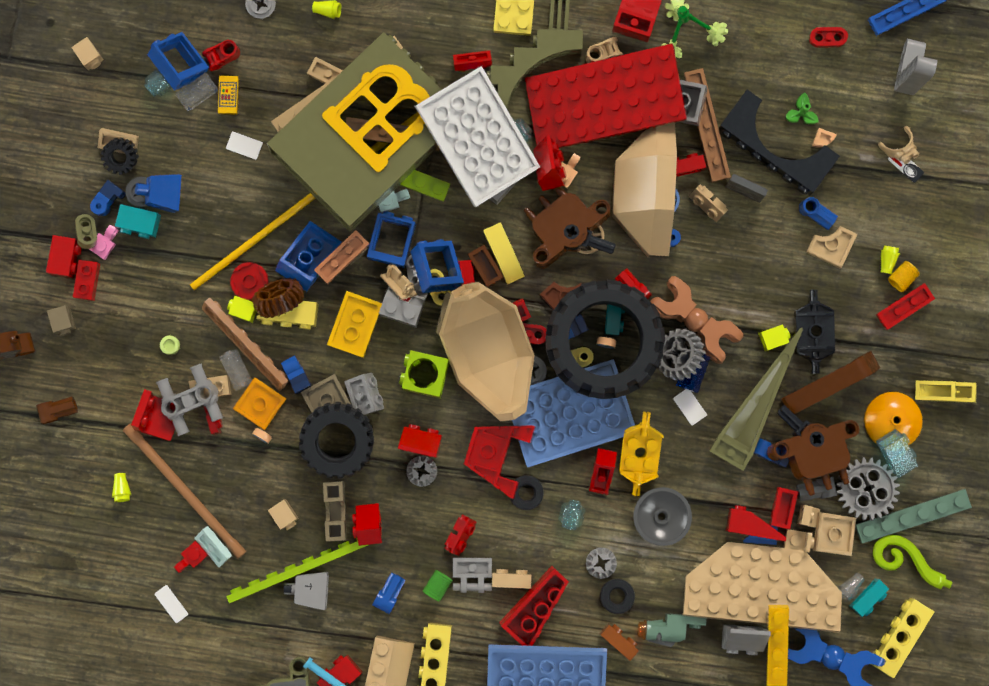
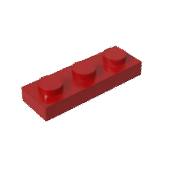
M923 283L875 315L885 330H888L933 301L935 297L927 285Z

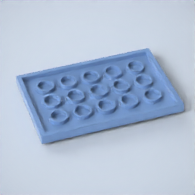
M614 359L584 368L590 373L601 376L618 374ZM559 377L531 385L526 412L512 420L514 426H536L531 443L518 439L527 468L622 438L624 430L635 426L626 396L613 399L587 397L565 385Z
M489 645L487 686H605L607 648Z

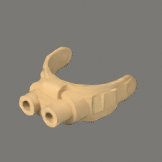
M905 126L904 130L910 139L905 147L890 149L882 142L878 146L887 156L907 164L912 157L914 159L917 158L919 152L913 143V134L910 128Z

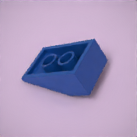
M310 221L281 257L275 271L285 278L296 279L301 284L303 290L307 292L319 277L314 269L341 244V241Z

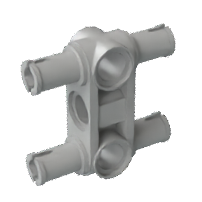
M202 363L190 368L196 381V387L177 395L173 393L168 378L156 382L163 397L161 399L162 413L170 421L172 420L178 436L190 432L183 417L184 413L202 405L206 406L212 422L223 418L217 403L219 399L218 388L212 384L210 379H207ZM205 388L209 390V397H206L204 394ZM171 402L175 405V411H172L170 408Z

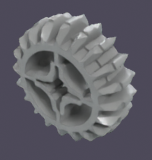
M676 329L675 332L669 331V336L665 335L663 357L659 365V371L668 378L683 381L684 378H691V373L697 374L696 368H702L699 364L705 361L702 355L706 354L702 350L705 345L701 342V338L696 336V333L689 332L687 329ZM685 341H688V342H689L690 347H691L690 350L687 349V346L685 345ZM670 359L673 360L675 368H672V366L670 365Z

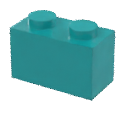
M120 204L115 227L120 229V233L131 235V232L137 233L140 238H156L161 215L156 212Z

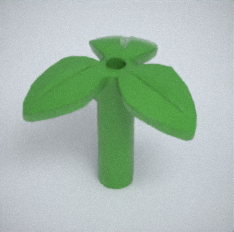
M806 93L800 95L796 101L799 111L792 109L786 114V120L792 123L798 122L801 116L806 124H816L819 122L814 112H808L811 105Z

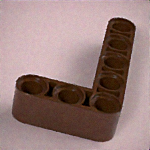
M869 351L849 364L783 397L781 400L784 406L793 414H796L870 376L880 369V366L872 351Z

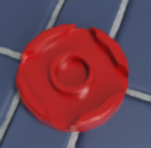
M247 262L240 264L234 269L230 284L238 297L251 301L253 300L254 293L259 288L269 284V278L263 267L256 263Z

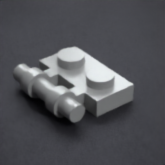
M453 558V577L461 578V583H453V591H461V593H467V591H478V593L492 591V583H484V578H492V558ZM467 578H478V583H467Z

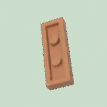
M355 230L314 271L329 284L370 244Z

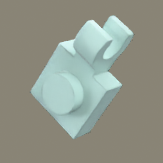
M404 189L397 193L393 191L379 204L381 213L399 208L398 202L410 198L408 190Z

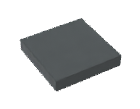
M736 174L730 177L725 186L759 203L768 192L766 188Z

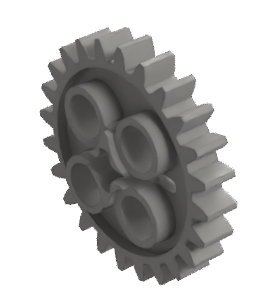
M863 457L861 463L857 459L854 460V466L849 463L847 466L849 470L846 469L849 484L844 485L842 481L835 485L841 488V490L836 491L837 494L842 495L838 502L844 501L845 504L842 508L849 507L848 514L854 511L855 518L860 514L862 515V520H866L867 515H869L870 520H874V515L878 519L882 518L881 512L887 515L889 513L887 508L894 509L891 502H898L894 495L900 494V492L895 490L900 484L894 483V480L898 477H891L894 470L887 471L888 464L880 466L881 460H878L876 463L873 462V458L866 462L865 457ZM869 472H874L877 475L876 481L869 479ZM860 473L864 475V480L860 477ZM851 479L858 480V488H853L851 486ZM870 486L872 490L865 492L863 488ZM877 490H882L885 493L884 499H879L876 496ZM859 497L866 498V506H861L858 503ZM871 497L875 501V505L872 504Z

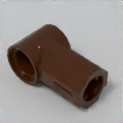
M74 397L36 405L41 424L57 421L58 418L78 413Z

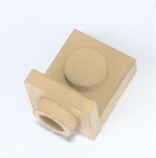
M801 505L797 524L816 527L817 514L820 512V509Z
M786 529L784 548L804 550V552H810V549H813L815 539L812 537V533Z

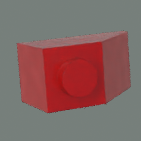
M598 448L589 491L608 495L615 469L617 452Z

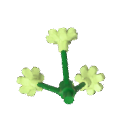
M670 0L671 4L666 3L664 6L665 9L669 10L666 16L668 18L673 16V20L678 21L673 38L669 42V44L674 45L677 58H682V50L676 47V40L683 23L692 20L707 29V32L710 34L707 36V41L709 43L712 42L714 46H718L719 42L725 41L723 35L728 33V29H726L727 24L723 22H715L713 26L705 24L689 13V4H684L685 0Z

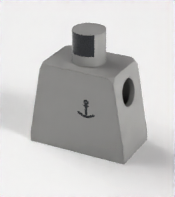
M329 572L297 575L295 583H284V594L295 595V604L326 610Z

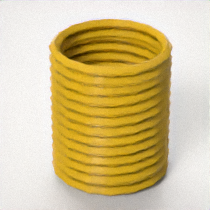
M904 261L888 277V281L898 291L904 292L920 276V273L914 265Z

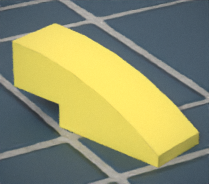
M501 222L483 230L507 285L525 277Z
M916 380L915 400L976 403L977 383Z

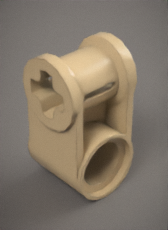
M612 37L590 46L585 56L586 62L591 63L623 55L618 48L617 37ZM596 52L599 58L593 59L590 53Z

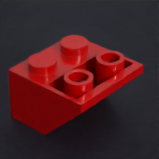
M548 135L533 149L534 157L540 165V168L536 169L537 180L543 191L565 186L564 178L567 177L564 166L562 167L561 163L564 161L562 150H559L557 141H553L552 137Z

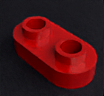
M817 27L809 35V42L817 48L841 47L848 39V33L842 27ZM815 36H820L821 41H817ZM834 36H839L840 41H836Z
M523 323L530 344L540 345L546 341L547 329L545 327ZM536 332H540L542 334V337L540 339L535 338L534 334Z

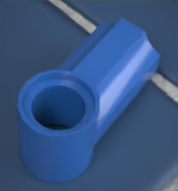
M809 197L799 204V211L802 215L808 216L826 230L830 229L838 217L821 205L814 197ZM807 202L812 204V211L806 209Z
M391 572L372 606L390 614L406 580Z

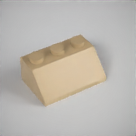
M376 636L365 686H406L415 643Z

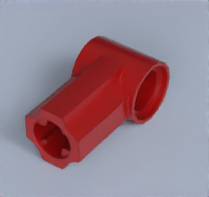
M625 269L614 279L630 287L634 286L644 293L647 299L652 296L647 287L639 283L628 269Z

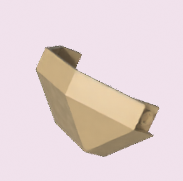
M675 123L646 129L621 154L614 164L612 217L647 257L649 255L669 256L675 211L677 165Z
M481 283L464 284L451 292L439 336L458 385L499 421L515 420L527 410L535 357L516 305Z

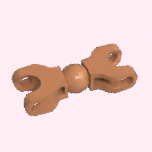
M670 277L667 286L674 294V301L666 302L659 297H655L650 302L655 305L662 319H677L680 322L684 320L689 330L698 332L696 336H699L701 342L705 345L702 348L706 352L705 355L717 364L723 363L726 354L719 346V339L727 338L736 343L742 340L743 332L731 321H716L712 317L708 320V315L704 310L694 308L697 304L692 301L690 287L678 277Z

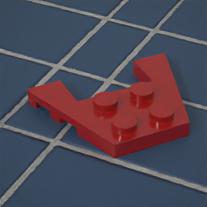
M536 426L475 427L464 465L486 479L508 497L514 499L519 482L500 476L511 438L531 443Z

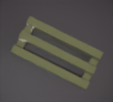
M551 0L549 30H568L570 0H564L566 1L564 29H560L562 0H558L556 28H553L555 0Z

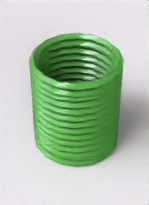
M435 570L422 591L440 602L452 583V579Z

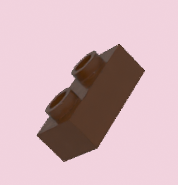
M485 245L468 254L469 259L487 288L504 279Z

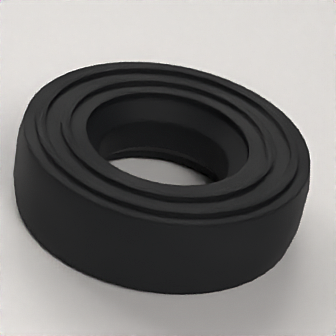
M524 475L514 480L518 481L519 484L514 499L510 498L511 502L522 510L536 508L544 496L542 484L533 476ZM524 485H529L534 490V496L530 500H523L519 496V489Z
M612 579L603 585L600 591V601L603 607L610 613L622 614L633 606L635 592L627 581ZM614 589H621L625 593V599L620 604H615L610 600V593Z

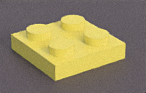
M496 0L494 33L531 36L534 0Z

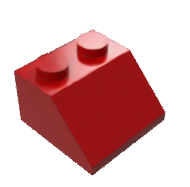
M409 424V427H404L398 449L437 458L442 435H439L438 430L428 428L427 432L421 431L420 426Z

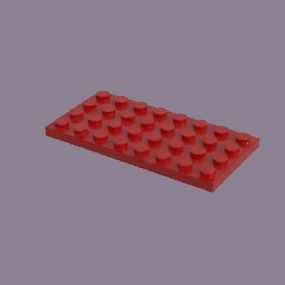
M673 44L525 78L536 145L548 135L552 137L553 141H557L559 148L687 120Z

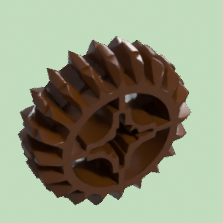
M277 279L267 285L265 284L263 288H259L252 297L253 307L260 317H279L298 307V304L303 302L304 292L301 284L296 279Z

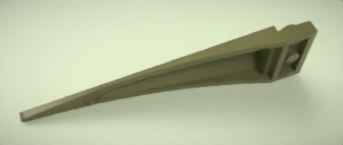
M803 328L797 331L790 340V343L787 344L721 430L709 450L711 453L744 471L755 451Z

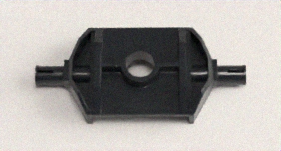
M809 290V304L794 311L796 313V333L800 328H803L795 353L811 361L812 374H820L819 362L835 353L834 310L818 301V290ZM813 326H818L821 329V334L817 337L811 333Z

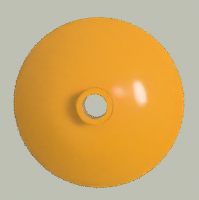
M887 392L877 396L870 402L865 411L864 425L868 436L877 445L886 449H901L912 444L919 436L922 429V414L916 402L909 396L899 392ZM895 416L899 418L898 424L893 421Z

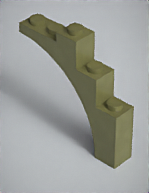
M537 29V35H533V47L537 48L514 47V53H510V65L514 66L491 65V71H487V76L494 88L498 89L496 92L506 109L517 86L536 67L553 58L571 54H582L583 30Z

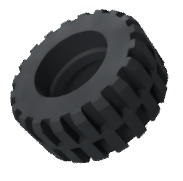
M329 402L322 407L314 409V412L310 413L306 418L299 435V450L302 451L301 456L303 460L308 462L307 466L310 469L314 468L318 475L325 474L327 475L326 478L331 479L333 476H337L338 479L344 478L345 475L350 477L357 470L360 471L370 459L374 444L373 428L369 423L368 417L364 416L359 408L355 409L351 404L347 403V405H344L341 402H335V404H330ZM340 423L353 431L355 445L349 454L342 457H334L326 454L320 448L318 441L319 433L326 425Z

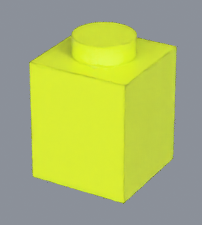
M234 296V299L229 301L227 307L229 315L253 323L257 311H255L252 301Z
M783 325L759 333L765 352L790 343L788 340L790 339V333Z

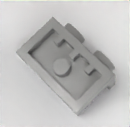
M373 373L362 374L344 381L353 408H359L363 415L384 409L383 398L379 394L377 380Z

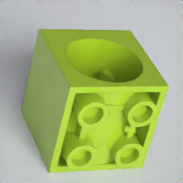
M410 350V354H406L404 359L406 371L401 373L399 384L402 386V389L441 399L449 359ZM422 361L433 363L434 370L438 371L435 383H430L427 385V388L415 386V381L413 378H410L413 366L421 364Z

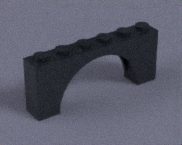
M747 89L718 128L721 131L720 134L726 139L731 138L734 140L736 146L741 150L746 149L752 153L751 156L755 160L763 161L767 164L766 167L770 171L781 174L785 182L796 185L799 192L804 195H811L840 156L826 145L816 154L801 160L783 159L771 153L762 144L756 131V113L762 99Z

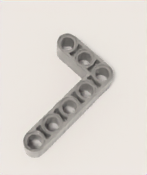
M906 39L894 91L914 95L934 76L937 60L924 57L925 42Z

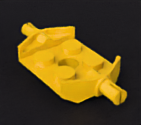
M643 412L640 424L624 430L619 473L632 481V495L640 496V489L643 483L659 477L657 472L661 442L664 436L650 426V412ZM638 448L645 449V454L641 457L635 455V451Z

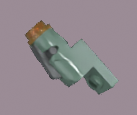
M666 613L665 622H663V619L638 622L637 636L642 638V640L672 647L675 642L685 640L687 624H689V628L701 629V625H706L707 618Z

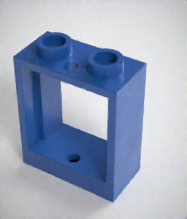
M183 32L176 35L171 34L162 41L157 40L153 42L147 54L174 91L203 78L209 69V66ZM176 48L190 68L177 73L163 53Z
M383 211V214L378 213L367 258L405 268L416 227V222L413 221V218L408 216H402V218L394 217V213ZM383 221L409 228L402 258L375 251Z
M443 239L434 242L420 241L410 251L422 293L453 291L464 283L452 241H444ZM442 251L449 277L432 278L425 253Z

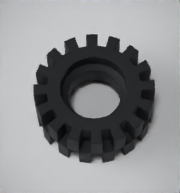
M114 138L101 151V155H103L101 161H105L103 166H108L107 170L109 172L113 170V174L118 172L119 175L128 173L137 164V159L139 158V155L136 154L138 152L137 148H133L135 146L134 143L130 145V140L126 139L124 141V138ZM114 150H122L126 155V161L123 163L116 161L113 157Z

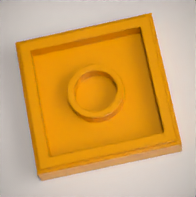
M254 377L233 409L265 430L287 398Z

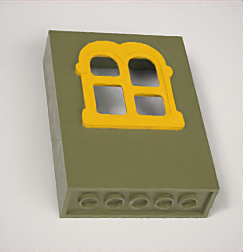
M384 32L267 143L269 152L349 232L355 229L439 147L420 115L402 133H399L385 119V116L402 100L411 99L419 104L442 89L437 85L438 82L433 76H428L424 72V68L420 63H414L410 59L411 55L406 49H400L396 45L397 41L390 34L387 36ZM385 76L395 80L398 87L395 96L386 104L382 103L369 89L377 79ZM365 96L378 111L359 131L355 132L340 118V115L358 97ZM376 125H380L393 138V142L381 154H376L363 141V137Z

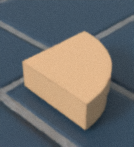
M819 128L812 147L822 148L824 145H829L837 134Z

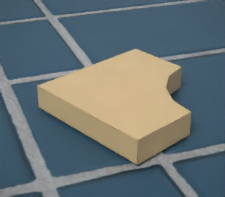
M840 226L830 236L814 235L806 253L841 269L857 234Z

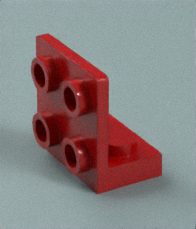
M144 389L131 424L132 428L135 431L171 441L175 427L172 420L170 421L162 413L161 399L163 398L156 397L152 391ZM171 402L170 408L172 411H175V405Z

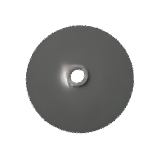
M660 487L651 489L640 497L634 508L633 519L636 530L643 539L654 545L668 546L677 543L688 533L692 522V512L688 501L682 494L671 488ZM659 513H664L665 518L663 520L658 519Z

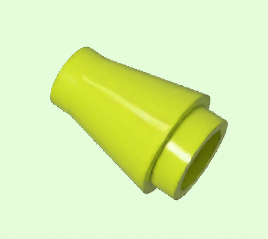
M336 0L314 1L312 11L332 19L339 18L341 15V3Z
M884 245L883 250H881V272L892 274L900 255L898 253L899 248Z
M126 473L114 474L112 492L114 502L129 501L131 491L126 479Z

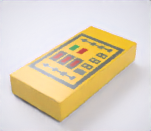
M219 76L218 114L238 115V76Z

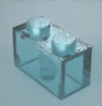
M894 429L876 440L889 469H893L892 473L898 478L918 467L915 460L917 455L909 447L910 440L905 433L901 434Z

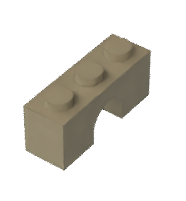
M324 482L326 541L347 540L345 482Z

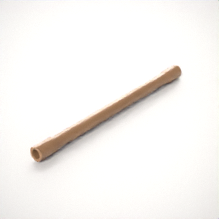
M132 423L127 425L123 432L142 450L226 544L237 559L243 556L246 550L226 531L148 444L142 434L132 428Z

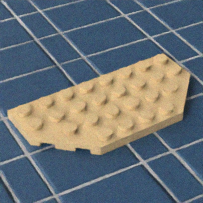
M727 542L686 575L683 616L768 625V605H788L789 627L839 633L841 629L842 592L804 550Z

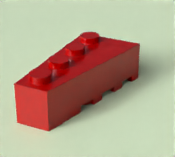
M551 566L499 622L501 627L522 646H533L569 581Z

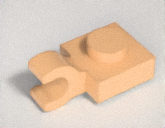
M575 153L567 165L562 162V167L564 166L567 176L564 178V187L567 189L578 174L574 168L579 162L580 157Z

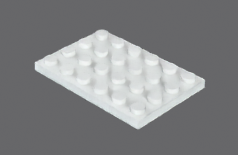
M482 66L415 106L474 207H477L540 168Z

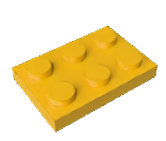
M346 291L327 345L364 358L379 317L382 303Z

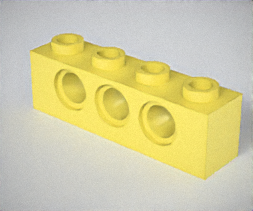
M913 598L904 601L901 606L902 612L891 622L890 626L892 628L889 633L883 635L880 641L882 643L880 648L873 652L884 658L886 662L883 666L871 665L892 678H895L934 614L933 610ZM910 615L914 617L912 625H908L906 621ZM899 632L904 633V639L901 642H898L896 639ZM892 648L894 656L888 659L886 652Z
M428 623V627H424L423 639H426V647H422L421 650L424 666H420L418 677L422 678L421 686H427L426 681L430 678L437 681V686H445L452 625ZM433 639L441 641L442 646L439 649L431 647L430 643ZM430 659H437L439 667L436 669L430 668L428 661Z

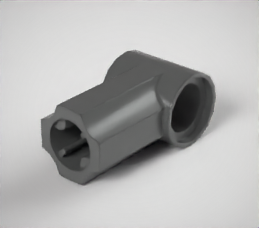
M833 476L830 477L832 485L830 490H826L822 478L812 482L815 494L811 496L806 490L805 484L796 485L799 501L837 496Z

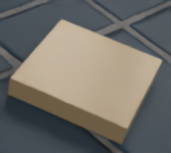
M818 512L813 551L852 556L856 518Z

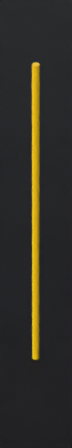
M418 112L401 125L410 126L420 114ZM377 142L370 148L376 153L388 143ZM311 193L192 282L190 284L192 289L196 290L316 198Z

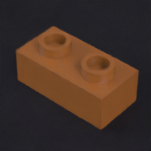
M608 623L599 634L631 661L639 651L636 648L638 644L630 637L624 638L621 635L623 631L617 625L611 626Z

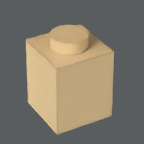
M88 37L71 47L87 70L97 68L104 60Z
M286 499L268 510L280 530L284 528L286 530L291 529L296 525L295 521L299 519Z

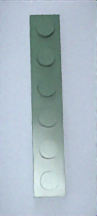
M962 489L883 515L879 519L874 518V520L855 524L860 543H865L972 508L966 489Z

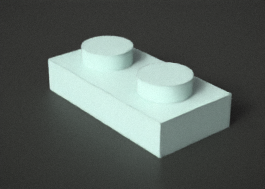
M208 526L202 529L195 537V540L218 567L222 566L232 556L227 547L222 544Z

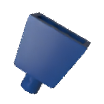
M182 175L150 176L147 178L146 184L136 183L135 194L145 196V205L175 213L179 211Z

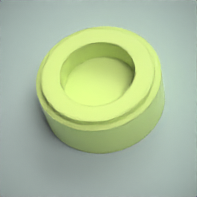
M165 336L160 342V349L167 355H174L180 349V342L174 336Z

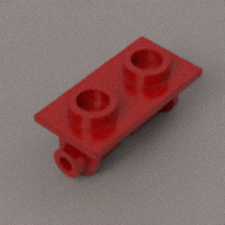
M463 514L461 518L458 517L453 527L454 530L458 531V534L450 533L445 542L446 546L444 549L459 556L465 550L466 542L469 536L474 533L477 522Z

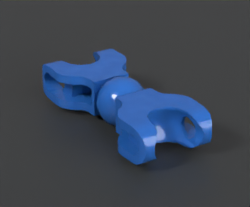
M794 628L805 636L806 644L799 651L788 648V659L799 664H805L812 660L822 661L823 665L828 669H839V671L845 673L847 681L851 686H872L863 680L861 676L862 668L867 664L883 666L886 662L884 658L869 651H860L856 654L846 652L845 654L841 647L824 643L817 630Z

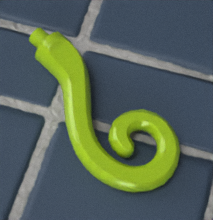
M887 535L880 538L874 544L873 557L876 564L882 569L891 571L898 569L902 565L903 554L897 548H892L890 551L895 557L893 562H887L883 558L885 547L897 545L909 553L919 574L927 583L940 590L942 587L950 589L952 581L947 580L945 574L930 568L918 548L908 539L899 535Z

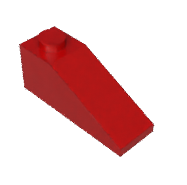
M735 505V509L729 508L726 531L786 541L784 535L754 513L746 511L747 507Z

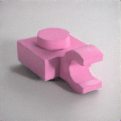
M109 225L104 235L98 233L96 246L89 250L106 260L116 245L112 240L119 230Z

